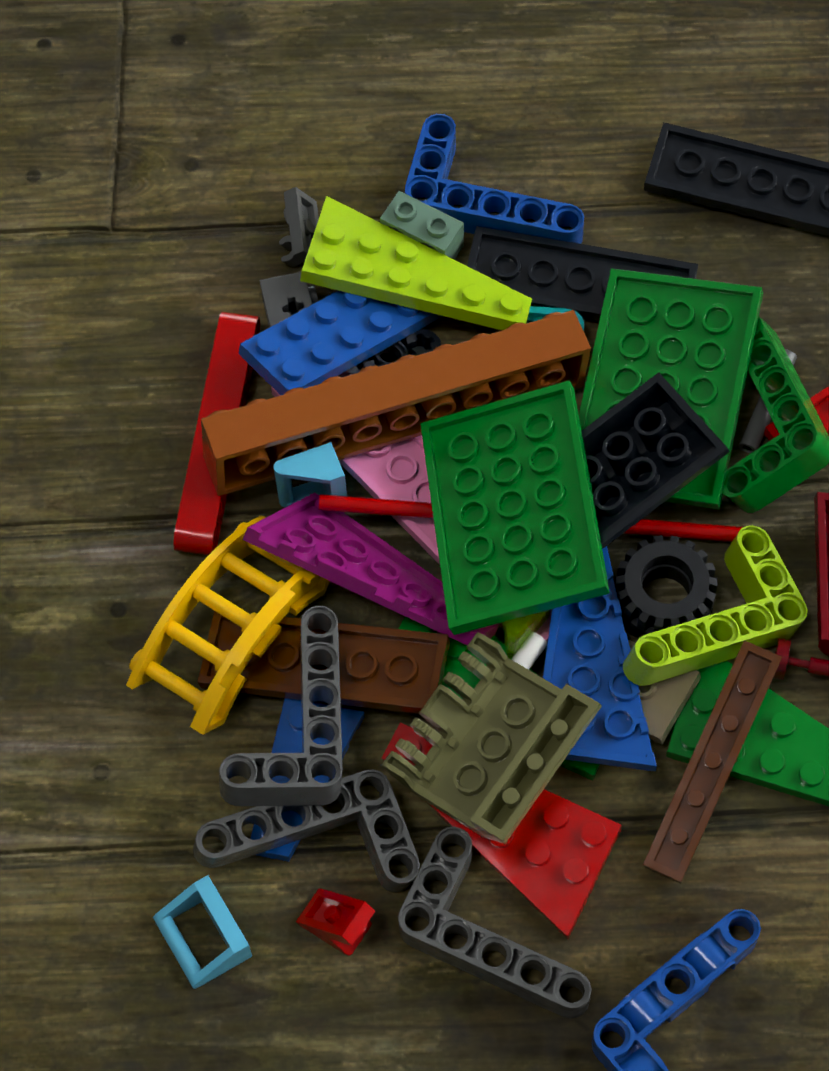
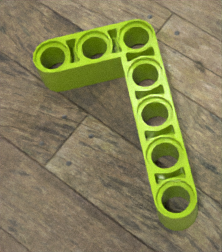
M754 525L741 528L725 552L724 560L747 604L641 636L623 662V671L629 681L640 686L650 685L736 658L744 640L765 649L777 645L779 638L791 639L807 617L808 609L766 531ZM642 657L646 658V659L649 660L651 663L645 661Z

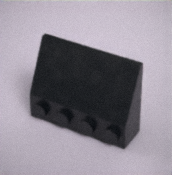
M659 372L582 430L602 549L730 452L728 447Z

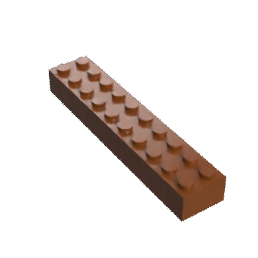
M574 310L564 313L553 312L537 321L526 324L515 323L506 330L496 333H481L468 341L455 345L443 344L431 352L417 356L406 355L390 364L379 367L368 366L358 373L342 378L338 376L330 377L321 384L308 388L297 387L288 390L284 395L267 400L263 398L255 399L243 407L229 411H215L208 417L201 419L203 457L217 495L221 496L274 480V464L276 461L330 442L334 447L338 460L421 436L420 423L569 380L574 390L582 388L584 386L591 347Z

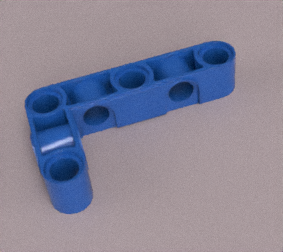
M736 909L728 913L708 931L696 937L625 996L615 1008L599 1020L593 1032L592 1050L608 1071H669L662 1059L645 1041L646 1038L665 1021L672 1022L702 997L714 980L729 968L734 970L736 965L753 951L761 930L760 922L756 915L745 909ZM742 926L748 930L750 938L745 941L736 940L729 933V928ZM671 978L681 979L685 982L687 991L682 994L671 993L666 988L665 982ZM608 1031L616 1032L622 1037L623 1044L617 1048L606 1047L601 1042L600 1036Z

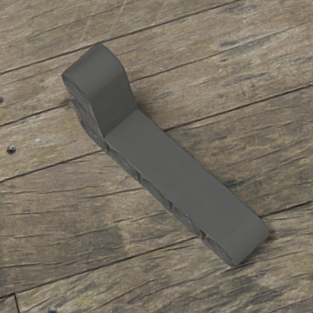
M325 606L309 608L302 615L301 619L302 753H237L226 757L220 765L219 790L221 797L230 805H326L335 801L340 795L343 766L338 620L336 614ZM314 629H322L326 631V633L315 634L311 631ZM324 665L327 669L320 671L315 670L312 666ZM324 701L329 705L327 707H317L312 703ZM316 738H326L330 743L320 745L313 742V740ZM281 775L290 780L286 783H276L272 778ZM319 775H325L332 780L327 783H321L314 780V778ZM234 776H242L247 781L236 784L229 781V779Z
M374 769L342 778L340 795L336 799L341 806V811L338 813H328L321 805L256 806L202 825L197 831L193 846L194 857L198 863L204 867L216 868L356 821L378 881L387 891L397 893L408 889L420 868L419 858L390 781L386 775ZM364 785L373 786L379 792L380 798L372 801L367 800L361 795L359 788ZM286 811L297 812L301 816L303 823L295 827L288 826L282 820L281 814ZM378 823L389 825L394 832V837L391 839L380 838L374 831V825ZM246 824H256L262 829L264 836L257 840L248 839L244 836L242 827ZM207 837H216L222 841L224 849L219 853L208 852L204 849L202 841ZM395 861L403 863L408 869V876L405 878L395 877L389 871L388 864Z
M447 827L440 831L400 909L398 922L402 940L412 948L562 1017L572 1019L583 1015L588 1009L591 996V985L585 975L448 912L470 867L472 841L469 834L459 827ZM450 844H457L464 849L462 855L452 858L446 856L442 850ZM432 880L442 881L447 886L440 894H431L424 887ZM418 916L425 918L429 922V925L424 930L417 932L412 931L406 925L411 918ZM451 934H460L466 938L467 943L460 949H452L444 941ZM496 951L501 953L506 960L500 966L492 967L485 964L482 958L488 952ZM528 969H536L543 974L544 979L539 984L531 985L523 981L521 975ZM566 987H576L581 991L583 997L578 1002L570 1003L562 999L560 992Z

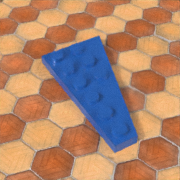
M606 546L602 551L610 594L552 609L543 679L560 689H563L568 684L602 706L565 760L656 772L657 765L650 744L646 717H644L639 695V686L629 681L623 671V662L631 650L627 633H625L621 606L617 598L612 566Z

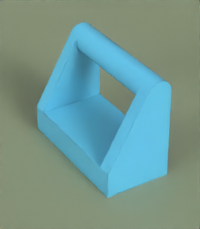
M331 442L280 459L274 464L279 504L282 507H287L314 492L319 496L320 494L347 496L345 474ZM291 479L311 482L292 488Z
M209 875L193 883L153 916L155 923L193 989L206 984L252 957L247 940ZM201 902L228 949L203 969H201L173 920L176 916Z

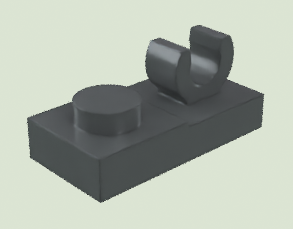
M294 187L284 192V218L289 225L290 235L283 237L279 241V244L285 249H292L288 255L281 257V261L289 267H296L305 262L319 220L317 201L297 187Z

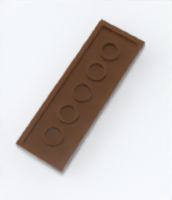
M214 611L207 641L222 651L231 650L241 636L242 628ZM284 617L278 623L281 626L279 635L270 644L262 657L254 654L241 673L247 680L239 693L301 700V619ZM338 623L341 705L419 714L439 684L442 685L450 645L449 636L447 634ZM314 629L311 631L315 634L326 633V631L322 629ZM204 658L198 677V684L202 689H208L217 671H215V665ZM324 665L312 666V668H314L315 670L321 671L327 669V667Z

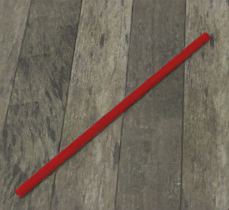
M324 494L319 496L318 510L434 519L432 504L427 502ZM641 519L624 534L662 535L663 537H671L672 535L679 538L732 542L743 527Z

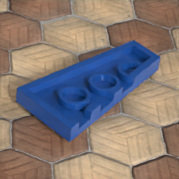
M284 699L271 753H302L301 700ZM316 702L312 703L313 705H315V706H317V707H327V706H328V705H326V704H321V703H316ZM341 707L342 760L349 748V743L354 733L359 729L365 718L363 711ZM316 738L313 740V742L320 745L330 743L326 738ZM281 775L272 778L276 783H286L290 780ZM319 775L314 778V780L321 783L331 781V778L325 775ZM286 811L281 814L282 820L288 826L295 827L303 823L301 816L297 812ZM254 824L250 839L257 840L264 835L262 829ZM300 840L256 855L289 862Z

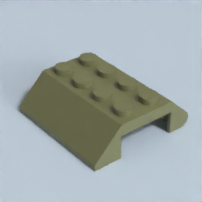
M477 632L467 645V649L478 659L465 651L458 658V661H460L464 668L480 679L476 687L473 689L460 676L448 672L443 679L444 682L463 699L449 688L439 684L419 712L426 721L439 730V733L419 718H415L410 724V727L414 729L416 734L433 745L427 755H424L414 744L401 738L395 747L416 765L413 766L401 755L391 751L381 764V767L415 795L481 837L505 844L602 706L570 685L566 684L563 689H560L509 659L500 644Z

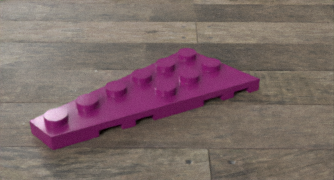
M315 492L247 527L243 537L244 541L433 630L447 634L450 638L465 645L470 643L477 632L492 638L495 636L500 625L498 623L453 635L448 627L443 583L344 512L318 510L319 495Z

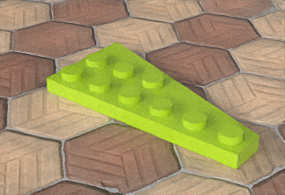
M326 196L300 278L301 282L499 330H506L515 323L526 324L532 298Z

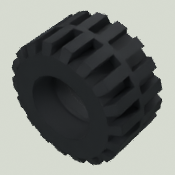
M660 535L653 536V543L650 544L646 539L638 542L637 551L632 548L627 551L625 561H621L618 567L615 589L621 606L623 624L630 623L629 632L636 637L639 633L643 635L708 616L712 613L717 590V578H714L715 568L713 563H707L708 555L703 550L699 552L694 551L695 543L687 540L685 545L679 543V537L672 535L670 541H663V537ZM668 578L681 584L688 595L676 603H660L650 598L645 593L643 586L653 579Z

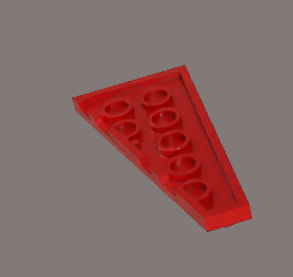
M400 722L382 756V760L384 762L389 753L394 751L413 766L416 765L395 747L401 738L414 744L424 755H427L433 745L416 734L414 729ZM543 789L505 844L481 837L429 804L447 824L465 830L471 837L472 848L509 884L511 883L535 909L556 926L557 930L567 939H569L622 830L621 824Z

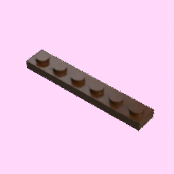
M744 640L650 847L643 867L680 884L682 883L781 662V656Z

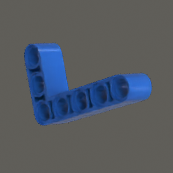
M434 114L425 120L406 181L405 194L415 199L427 198V200L421 202L464 222V232L475 234L476 226L582 244L584 214L577 206L448 180L456 151V125L454 120L445 114ZM427 167H435V169H432V170H431V169H425V168H427ZM454 205H462V206H464V207L455 208V207H452V206H454ZM498 212V213H500V214H498V215H490V214H488V213ZM533 219L536 220V222L529 223L524 220ZM561 227H571L573 229L564 230Z

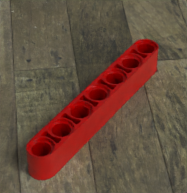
M221 312L219 316L175 525L174 551L209 555L218 545L228 493L218 496L203 457L201 419L208 417L211 413L218 410L229 411L246 406L253 368L239 355L240 343L260 333V316Z

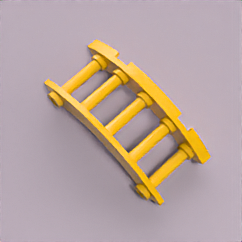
M262 515L248 523H240L235 531L218 545L197 567L162 614L143 649H140L133 656L129 665V669L132 672L126 686L134 689L151 680H155L194 705L193 710L196 714L190 727L202 735L225 723L237 695L247 680L241 673L252 656L256 654L262 657L270 644L279 635L281 626L278 623L289 612L296 616L313 601L323 596L330 582L321 576L244 541L243 537L247 527L266 518ZM256 551L292 573L293 576L287 582L283 580L277 582L242 559ZM229 570L270 597L258 613L253 612L249 614L210 588ZM199 601L242 628V634L231 650L222 651L182 626ZM173 639L215 665L217 673L207 690L202 692L160 665Z

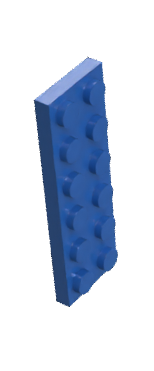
M336 291L240 343L239 355L280 395H284L290 389L297 387L308 388L321 384L330 377L338 376L443 316L347 292Z

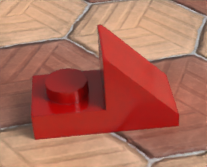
M319 888L296 923L343 954L350 956L370 929L372 924L370 919L375 910L365 901Z

